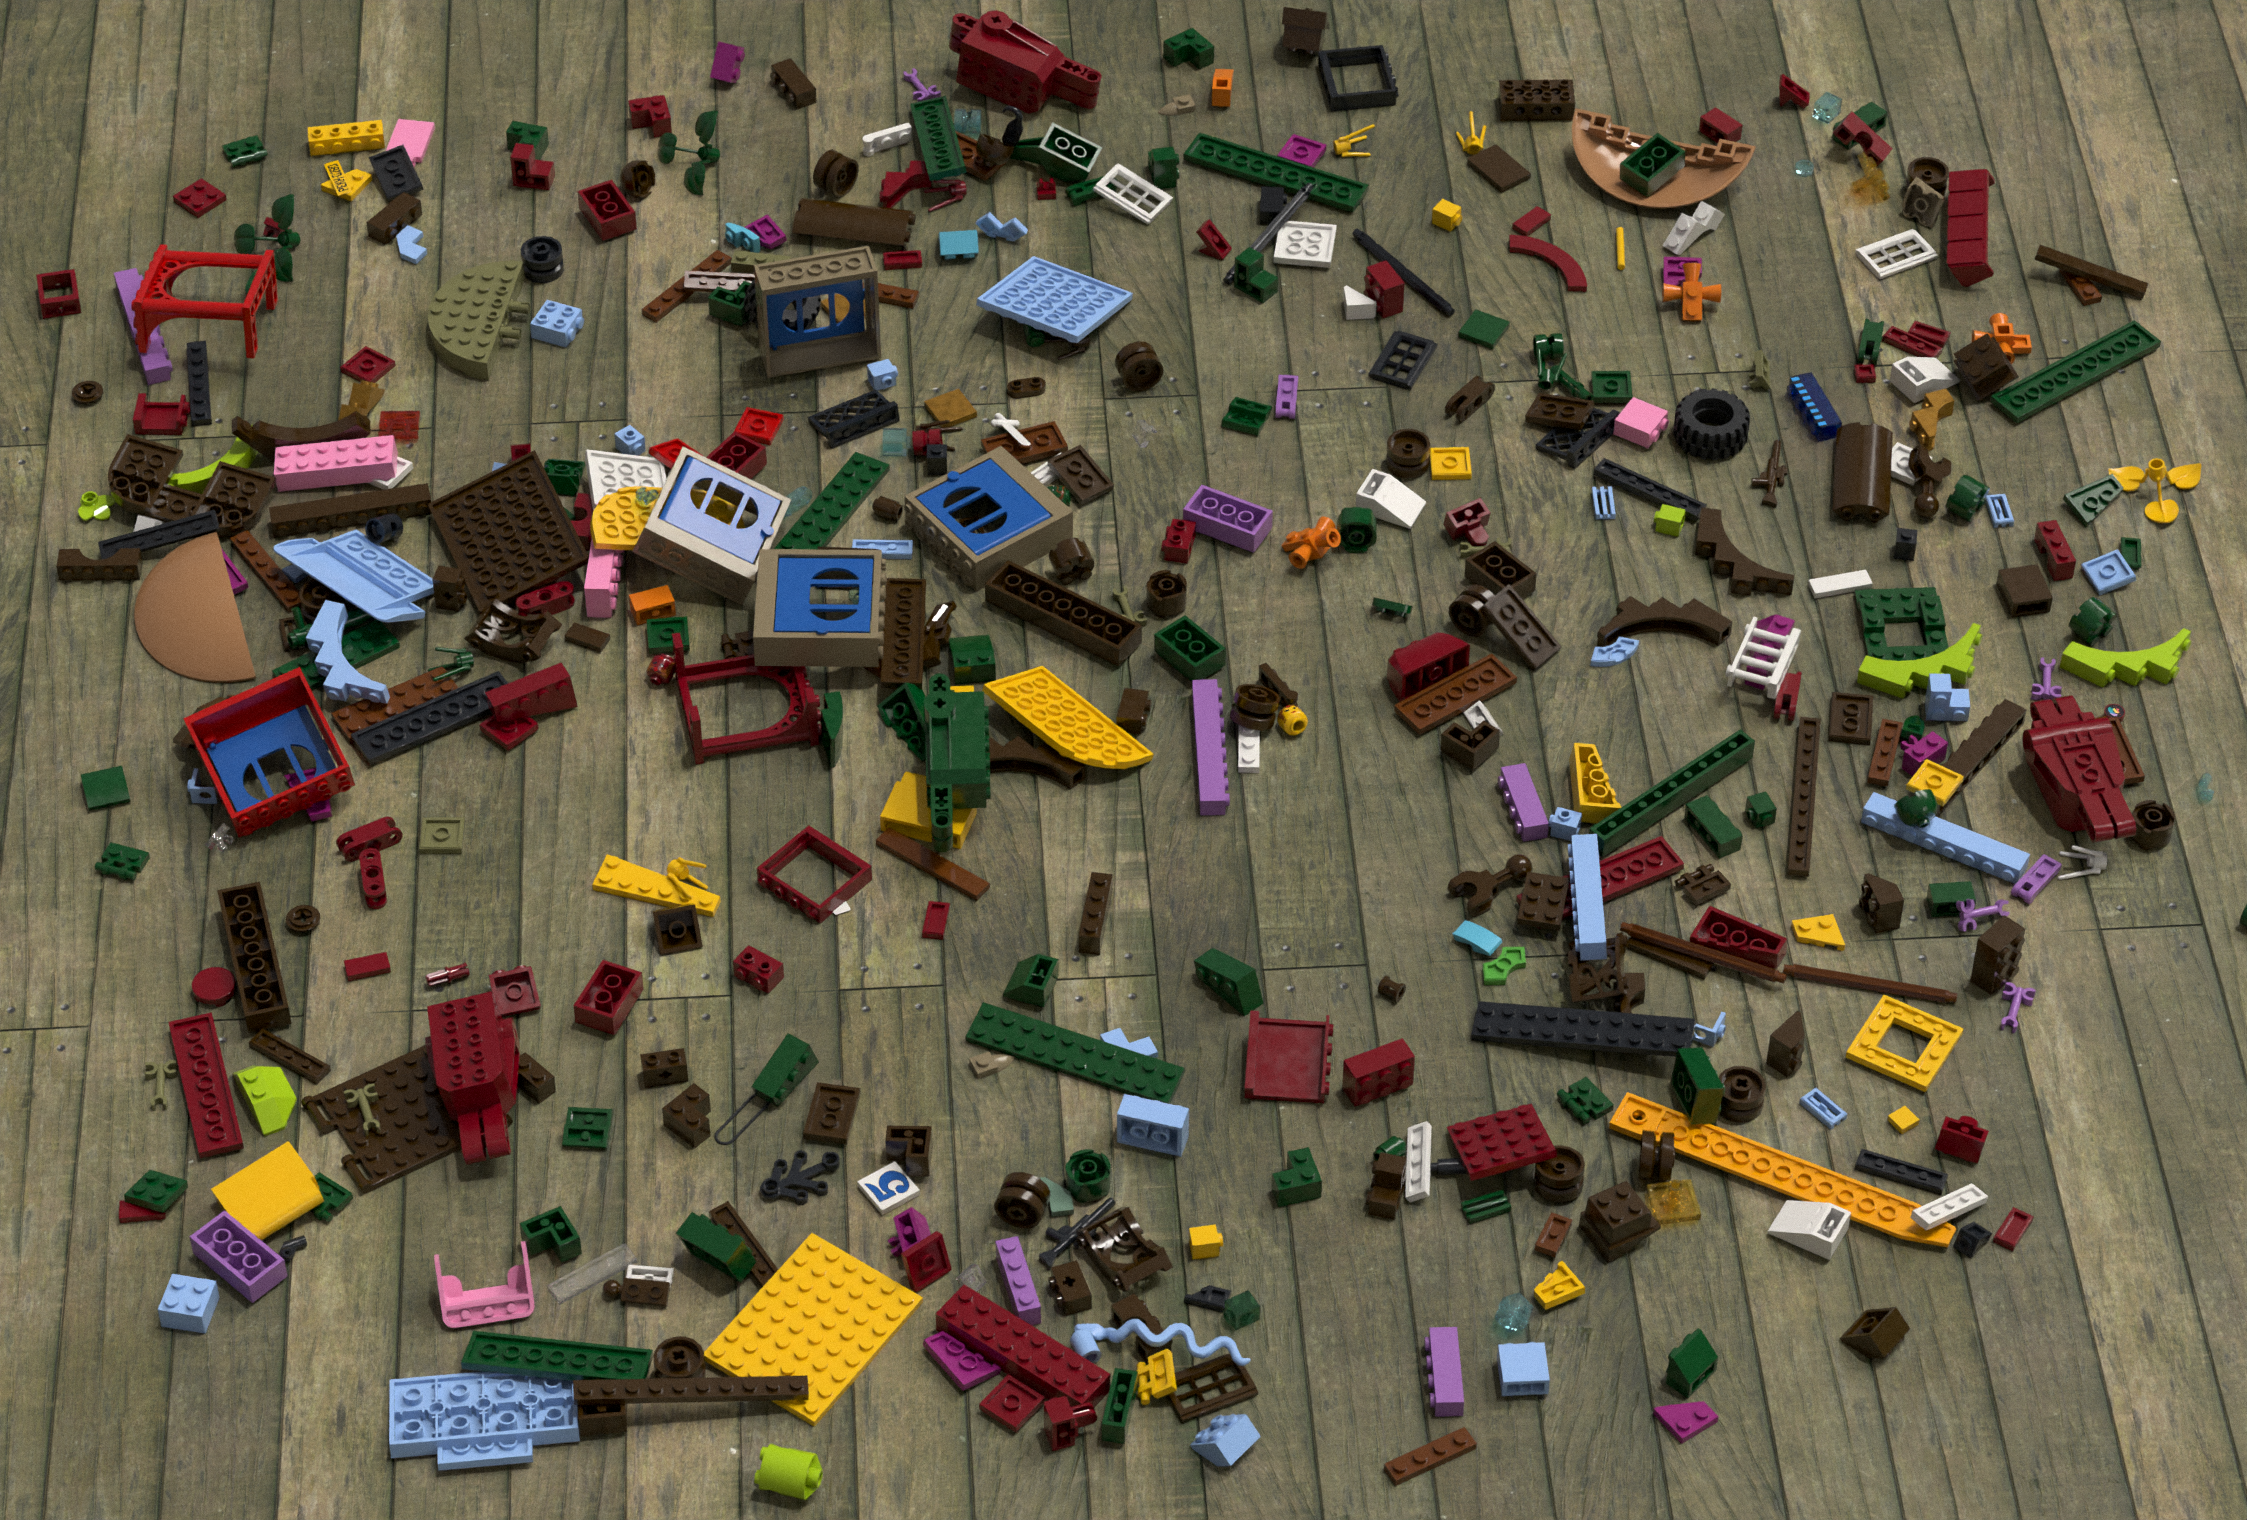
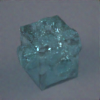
M1515 1293L1502 1298L1494 1318L1508 1332L1522 1330L1529 1323V1317L1534 1307L1520 1293Z

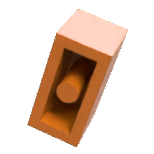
M668 585L629 595L630 610L637 625L647 623L646 619L676 616L675 600Z

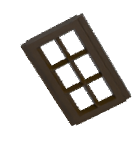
M1230 1353L1176 1372V1386L1190 1381L1194 1390L1178 1396L1175 1392H1172L1166 1396L1180 1421L1184 1423L1257 1396L1259 1392L1245 1366L1237 1365L1232 1360ZM1233 1365L1237 1374L1220 1379L1216 1371ZM1212 1373L1216 1382L1202 1387L1197 1386L1194 1379ZM1241 1378L1245 1385L1244 1387L1231 1392L1226 1390L1225 1383ZM1217 1386L1220 1387L1223 1395L1209 1400H1205L1201 1393ZM1197 1394L1201 1403L1184 1409L1180 1400Z

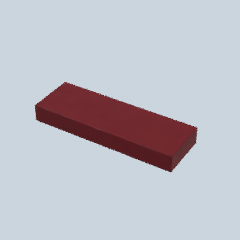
M1891 326L1882 336L1883 342L1916 357L1937 359L1943 349L1894 326Z

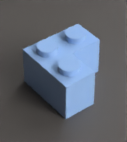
M1929 673L1925 697L1926 720L1968 721L1970 712L1969 689H1952L1950 674Z

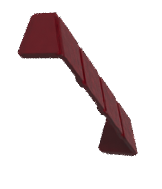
M1987 169L1949 172L1947 264L1950 271L1964 287H1969L1994 275L1993 269L1988 264L1989 187L1995 184V179Z

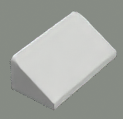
M1480 700L1463 712L1474 729L1484 720L1499 729L1500 736L1504 734Z

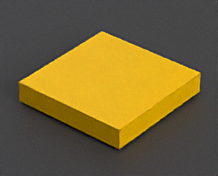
M1469 447L1430 448L1432 480L1471 479Z
M1926 759L1907 783L1906 790L1914 793L1920 790L1931 789L1936 797L1937 804L1944 806L1963 782L1964 776Z

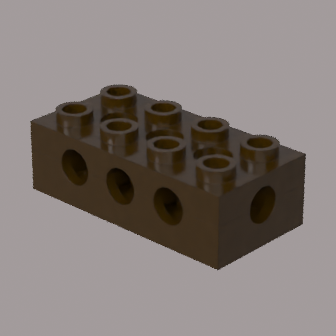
M1499 80L1498 102L1500 121L1573 120L1575 113L1573 80Z

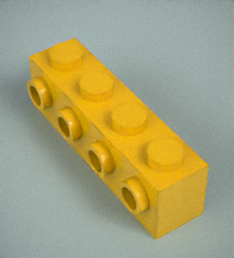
M382 120L307 127L311 156L385 148Z

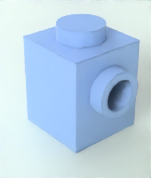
M889 359L867 365V379L873 390H881L896 385L898 371Z
M631 425L614 433L615 447L622 454L638 456L646 451L644 436Z
M1557 807L1555 815L1551 814L1548 822V827H1551L1550 836L1572 841L1571 835H1578L1581 828L1582 813Z

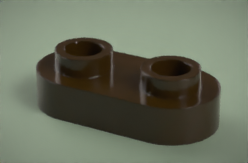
M1040 377L1016 379L1010 381L1007 385L1008 395L1015 399L1039 396L1046 391V382Z

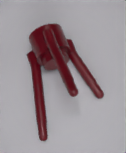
M960 179L933 180L934 183L951 185L949 187L924 190V193L949 191L950 196H954L929 208V212L957 200H963V196L967 194L966 184Z

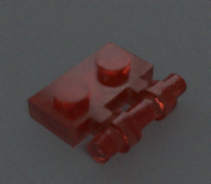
M381 411L379 427L380 430L386 431H379L378 437L393 435L394 439H404V441L418 439V431L411 430H419L420 411Z

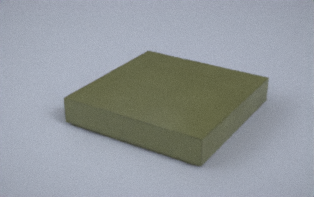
M465 817L423 818L419 853L462 854Z

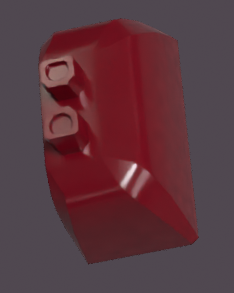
M1436 632L1419 641L1415 640L1404 648L1394 650L1388 659L1387 680L1399 702L1469 666L1470 645L1450 634Z

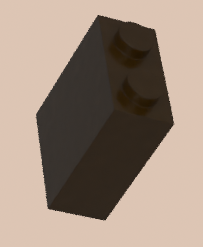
M2038 564L2000 569L1998 571L1996 585L2011 618L2050 612L2053 597Z

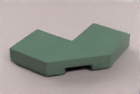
M1046 1177L1040 1178L1050 1189L1049 1206L1051 1216L1074 1214L1071 1192Z

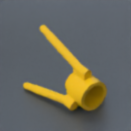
M1470 111L1471 135L1467 137L1465 142L1459 132H1456L1463 151L1475 155L1483 150L1486 126L1483 125L1480 139L1475 136L1473 112Z
M1372 124L1347 136L1340 137L1338 140H1334L1335 154H1341L1342 158L1348 156H1371L1370 153L1348 152L1351 150L1352 143L1367 139L1366 135L1349 139L1374 128L1375 125Z
M678 857V859H674L668 864L667 877L672 879L688 898H691V894L679 881L681 879L687 878L703 889H708L707 885L689 875L687 867L689 865L706 868V864Z

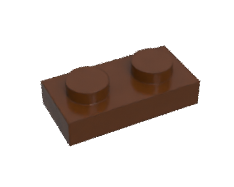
M1551 1212L1535 1243L1534 1250L1556 1258L1572 1227L1573 1220Z

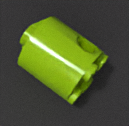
M773 1443L769 1444L768 1447H762L759 1457L762 1461L761 1468L756 1471L754 1483L759 1484L760 1490H772L781 1495L807 1500L820 1487L823 1470L816 1453L794 1448H782Z

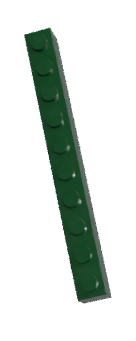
M1741 729L1589 828V834H1597L1599 855L1603 858L1752 759L1755 740Z

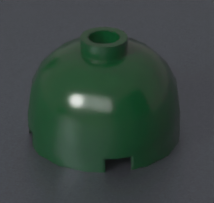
M1931 789L1914 792L1916 796L1909 798L1907 795L1894 804V808L1899 820L1911 827L1918 826V828H1924L1930 825V820L1935 817L1938 808L1936 797Z

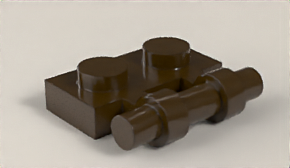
M754 630L735 633L734 640L730 639L728 634L721 635L720 644L721 648L725 651L724 658L729 659L754 654Z
M1712 864L1701 865L1696 868V871L1682 874L1679 879L1675 880V885L1678 888L1684 886L1683 893L1695 906L1731 889V883L1719 870L1713 872L1714 867Z

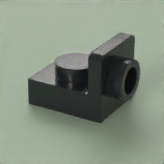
M1973 1221L1960 1228L1953 1247L1971 1258L1975 1255L1978 1246L1989 1241L1992 1233Z

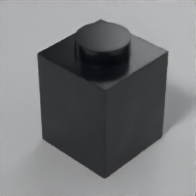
M927 444L928 475L947 474V444Z
M1897 528L1894 559L1914 561L1918 530Z

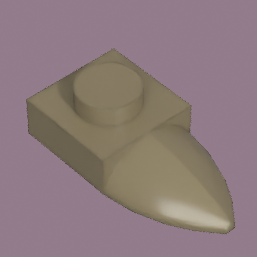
M1190 94L1172 98V102L1163 106L1158 111V114L1180 115L1196 111V105Z
M986 1052L969 1058V1064L977 1079L1004 1070L1012 1063L1014 1056L1005 1054L991 1055L990 1052Z

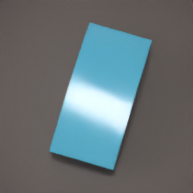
M733 223L725 224V237L729 243H732L737 248L743 245L745 249L751 252H760V237L742 226Z
M1467 920L1453 933L1456 941L1470 944L1473 951L1488 956L1502 943V939L1491 931Z

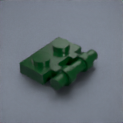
M257 135L222 145L223 153L232 167L237 165L243 166L246 165V162L259 161L261 158L268 156L267 150L263 148Z
M110 842L101 856L102 863L96 862L95 870L101 871L102 874L108 876L110 874L117 875L123 880H135L137 872L141 873L150 859V855L146 851Z
M1587 1077L1570 1085L1569 1093H1566L1563 1089L1557 1092V1096L1561 1099L1560 1102L1565 1107H1569L1573 1111V1116L1584 1124L1590 1122V1114L1597 1120L1611 1112L1614 1108V1104Z
M318 1172L314 1177L324 1202L311 1209L310 1212L314 1213V1217L317 1219L325 1220L329 1223L333 1219V1215L328 1211L333 1209L338 1213L353 1199V1194Z

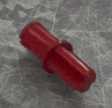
M466 962L450 968L446 966L443 970L427 974L425 976L426 983L429 987L445 982L452 983V980L469 976V968H466Z

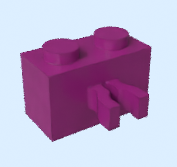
M718 41L710 77L736 83L740 78V65L745 57L744 47Z
M1933 731L1919 741L1911 735L1908 743L1905 741L1901 742L1900 748L1904 751L1902 769L1913 777L1926 759L1940 764L1946 758L1948 742Z
M913 1207L893 1217L898 1237L888 1239V1243L891 1246H896V1248L891 1250V1253L898 1257L902 1252L931 1235L926 1217Z

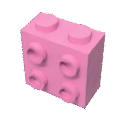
M1633 397L1615 419L1614 435L1649 448L1653 442L1658 440L1660 433L1667 429L1669 420H1667L1668 411Z

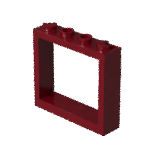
M808 825L757 867V881L760 886L767 888L778 898L784 899L793 908L799 909L807 917L821 924L834 913V910L845 901L847 902L872 881V866ZM808 847L853 876L820 905L774 876Z

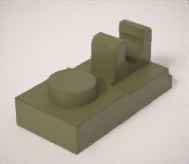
M1762 350L1754 352L1753 361L1755 371L1748 375L1751 379L1749 384L1752 389L1760 386L1767 390L1771 389L1770 362Z

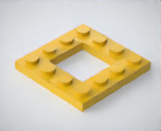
M1883 995L1848 1048L1845 1058L1926 1092L1961 1038L1963 1028ZM1893 1023L1931 1039L1916 1063L1878 1047Z

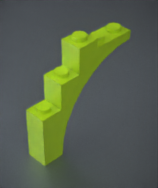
M1973 623L1967 633L1956 644L1930 657L1908 661H1892L1865 656L1858 670L1857 683L1904 699L1907 692H1911L1913 685L1927 689L1929 673L1950 674L1952 681L1965 685L1968 678H1972L1976 667L1973 666L1974 648L1980 645L1983 637L1980 634L1981 625Z
M2183 628L2175 637L2163 644L2150 649L2132 652L2103 651L2072 641L2062 653L2060 668L2104 688L2108 681L2112 682L2114 677L2136 686L2140 680H2144L2146 675L2167 685L2179 673L2178 662L2182 652L2187 651L2191 645V640H2189L2191 631Z

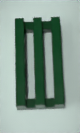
M1503 1190L1461 1202V1209L1470 1224L1510 1212L1512 1207L1508 1203L1507 1197H1504Z

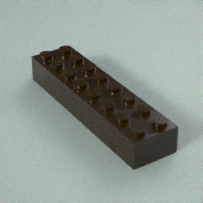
M1009 560L985 583V601L1117 666H1120L1142 643V625Z
M260 882L217 890L248 1033L260 1031L262 1028L267 1030L291 1025L289 1006Z

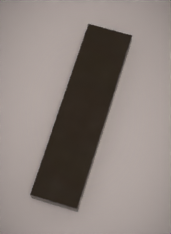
M1631 936L1628 940L1629 949L1704 980L1714 966L1713 962Z
M263 1028L248 1042L249 1047L316 1085L331 1072L330 1065Z

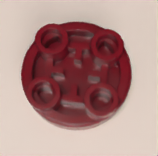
M221 967L204 969L192 981L194 999L204 1004H214L217 1007L224 1006L236 990L234 975L229 970Z

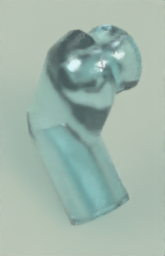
M641 487L636 491V498L644 505L650 504L659 497L656 490L652 489L646 492V488Z
M2209 773L2202 774L2198 786L2201 799L2210 801L2213 798L2214 790L2208 789L2212 780V776Z

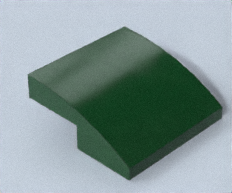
M1235 397L1229 404V410L1223 417L1221 426L1258 436L1268 420L1272 406Z
M122 766L81 774L89 811L131 802Z
M568 1107L562 1146L607 1149L613 1110Z

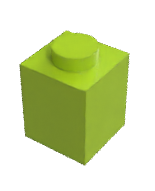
M1662 504L1660 511H1656L1653 522L1656 523V532L1679 537L1684 525L1686 510Z

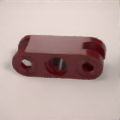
M562 581L520 596L516 600L518 615L527 617L528 615H525V613L534 615L547 611L554 615L572 608L575 604V598L572 595L574 592L573 585L570 582Z
M1798 671L1796 674L1786 673L1777 693L1773 718L1780 719V714L1788 715L1789 721H1794L1802 672Z
M387 816L343 833L337 838L336 845L342 852L345 860L353 862L359 860L360 853L365 849L373 848L381 851L401 841L403 833L398 827H395L394 819Z
M368 848L359 855L365 901L369 908L380 909L387 903L381 855L377 849ZM376 898L380 899V900L377 901V902H374V901H373V899H376Z

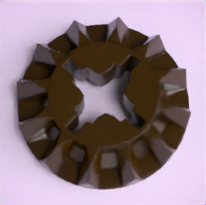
M95 381L80 382L72 389L73 399L78 401L79 404L86 403L88 405L90 402L96 403V400L102 399V394H104L101 384Z
M310 905L296 906L287 913L286 924L289 930H295L296 933L303 931L306 934L307 930L314 931L315 926L320 924V913L315 907ZM302 916L306 919L304 923L301 922Z

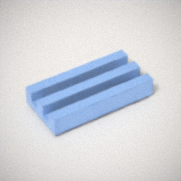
M1608 486V489L1600 487L1599 490H1596V487H1592L1595 519H1615L1616 512L1612 486ZM1597 495L1601 496L1603 514L1599 512ZM1605 495H1608L1610 514L1607 512Z
M1986 495L1985 503L1993 527L1998 528V525L2006 527V524H2009L2010 527L2014 526V519L2006 495ZM1998 499L2001 500L2006 515L2005 519L2002 513L2001 506L1999 505Z
M1814 1088L1800 1098V1104L1830 1130L1834 1128L1835 1124H1840L1841 1120L1847 1119V1113L1817 1088Z

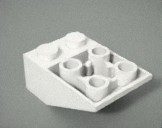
M1906 357L1892 364L1890 382L1913 403L1924 399L1926 393L1945 389L1960 382V379L1938 359L1929 357Z
M1375 469L1371 470L1356 493V507L1369 508L1373 511L1376 518L1411 529L1426 505L1425 500L1392 475Z
M1787 1200L1770 1226L1768 1233L1830 1260L1849 1228L1851 1212L1831 1203Z

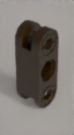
M1475 376L1448 400L1445 406V413L1450 416L1456 414V419L1464 422L1492 397L1495 391V384L1491 382L1485 383L1482 377Z

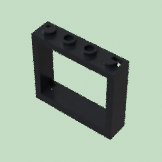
M1383 45L1318 51V68L1330 111L1396 105V98L1399 97L1398 86L1395 87V75H1392V65L1388 63L1389 56L1388 53H1385ZM1378 63L1386 90L1337 93L1331 67Z

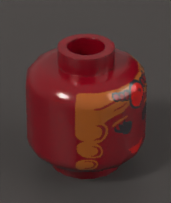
M660 654L652 658L646 669L650 682L660 685L668 684L675 674L674 659L672 657Z

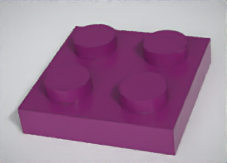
M1293 134L1277 157L1314 168L1325 153L1327 145Z

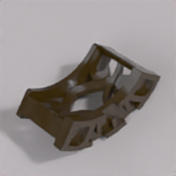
M494 599L484 607L483 612L464 639L471 647L479 649L490 656L510 662L526 663L540 659L542 656L540 653L541 649L551 634L558 631L563 624L548 611L542 614H528L527 617L520 616L518 611ZM487 616L491 618V623L485 620ZM481 626L487 628L482 630L483 634L478 631ZM515 631L522 633L524 640L512 645L506 644L500 635L511 634Z
M1623 932L1617 933L1615 938L1606 939V951L1610 959L1597 973L1593 966L1586 963L1590 960L1580 959V952L1575 950V940L1570 941L1568 965L1573 968V972L1569 975L1572 1002L1578 1003L1627 994V989H1630L1628 977L1624 973V956L1629 945L1627 936H1623ZM1615 979L1617 981V990L1604 992L1600 983L1604 980L1605 985L1611 988L1610 981ZM1595 987H1597V990L1599 992L1596 994L1584 995L1593 990Z
M1120 1207L1114 1212L1076 1231L1078 1236L1076 1240L1080 1248L1086 1250L1092 1262L1116 1290L1119 1289L1127 1292L1130 1290L1129 1286L1148 1275L1158 1270L1166 1272L1173 1268L1164 1247L1155 1244L1151 1239L1146 1241L1142 1237L1143 1230L1129 1207ZM1117 1217L1118 1220L1110 1229L1106 1223ZM1097 1227H1100L1107 1235L1106 1238L1103 1233L1096 1232V1237L1100 1240L1099 1242L1093 1241L1089 1234L1090 1231ZM1128 1237L1129 1240L1123 1241V1238ZM1114 1243L1122 1249H1137L1133 1254V1263L1111 1261Z

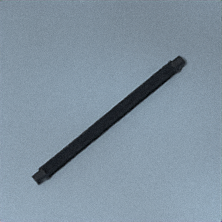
M1307 183L1302 187L1250 247L1261 252L1296 212L1297 208L1310 196L1311 191L1314 189L1313 185ZM1234 265L1223 279L1227 285L1234 281Z
M1358 228L1353 231L1352 234L1359 243L1370 250L1382 262L1387 260L1403 280L1441 312L1446 313L1448 316H1452L1455 313V309L1451 307L1449 302L1437 294L1412 271L1407 269L1381 245L1377 244L1368 234Z

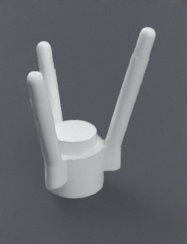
M2072 846L2073 850L2087 854L2059 852L2061 856L2087 859V866L2092 868L2058 876L2059 880L2088 874H2100L2101 869L2105 870L2107 866V854L2103 853V851Z

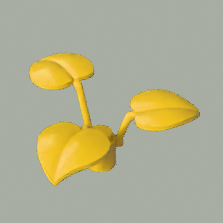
M2159 458L2149 461V468L2145 469V474L2140 468L2134 466L2117 469L2109 468V475L2113 474L2124 487L2123 491L2137 490L2140 483L2146 481L2148 475L2153 482H2157L2158 501L2150 502L2145 507L2146 517L2157 523H2170L2177 518L2179 513L2178 505L2174 500L2162 501L2161 481L2166 476L2168 482L2171 485L2175 484L2179 489H2190L2198 485L2201 475V463L2179 466L2167 472L2164 461Z

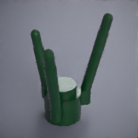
M1537 350V385L1539 388L1548 390L1553 387V382H1558V376L1567 358V353H1564L1555 374H1553L1551 370L1545 369V360L1541 358V350Z
M435 648L436 651L457 653V656H454V663L441 665L444 669L453 667L457 669L433 678L434 682L474 667L473 655L471 652H466V648ZM441 666L429 668L428 672Z

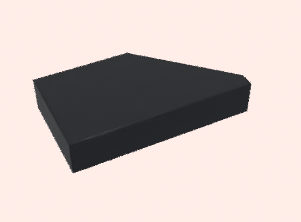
M1208 1285L1201 1288V1291L1185 1295L1184 1303L1225 1313L1231 1297V1290Z

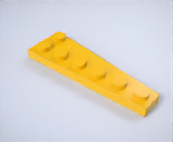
M608 854L592 884L595 891L666 907L693 903L696 906L697 914L714 917L721 903L720 896L681 882L691 894V898H688L674 881L667 876Z

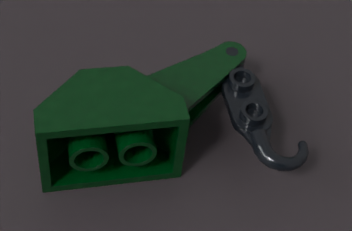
M1004 107L1003 113L1011 111L1016 115V118L1008 123L1002 136L1004 146L1008 143L1014 147L1010 159L1043 165L1049 175L1063 182L1087 179L1103 147L1053 122L1045 136L1020 140L1024 130L1022 125L1023 115L1016 107Z

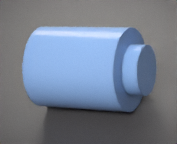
M1081 1329L1073 1333L1070 1338V1344L1074 1352L1094 1364L1099 1361L1102 1354L1091 1332Z

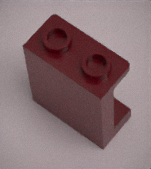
M138 393L133 416L135 434L182 435L184 427H187L186 414L190 413V402L186 401V395H181L180 402H148L146 393Z

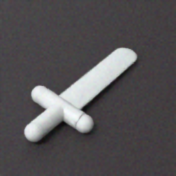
M1000 413L995 414V419L991 421L992 427H1004L1019 443L1031 445L1015 429L1020 425L1018 420H1007Z

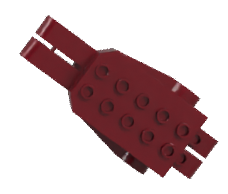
M988 11L979 20L964 13H958L953 16L949 48L953 52L960 54L956 83L1016 107L1028 114L1039 111L1051 94L1086 109L1096 107L1102 78L1097 70L1064 57V53L1060 52L1056 45L1010 19L1007 14L1001 11Z
M2072 695L2053 698L2052 700L2046 699L2031 702L2030 714L2033 720L2031 729L2024 730L2022 736L2026 755L2025 760L2057 826L2070 832L2086 830L2093 843L2113 840V838L2120 839L2135 836L2136 823L2122 795L2125 776L2115 735L2108 717L2095 718L2092 711L2081 712Z
M492 991L427 1006L431 1035L425 1037L428 1061L451 1119L459 1123L461 1146L466 1165L486 1161V1148L490 1159L511 1155L506 1115L516 1103L520 1060V1044L513 1017L502 1018Z

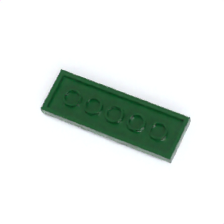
M379 620L372 621L342 636L341 641L342 654L355 670L400 648L399 641ZM313 651L272 670L273 677L276 678L300 667L311 691L323 686L327 678L318 673L314 662L318 653Z

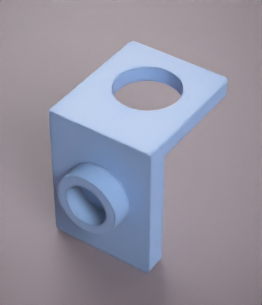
M194 768L192 779L188 780L187 785L192 803L217 804L215 787H200L199 769ZM207 792L212 797L203 798L200 796V793Z
M1721 1012L1713 1029L1696 1024L1695 1031L1700 1030L1704 1032L1706 1037H1700L1694 1032L1693 1040L1714 1047L1718 1037L1722 1038L1724 1035L1726 1013Z

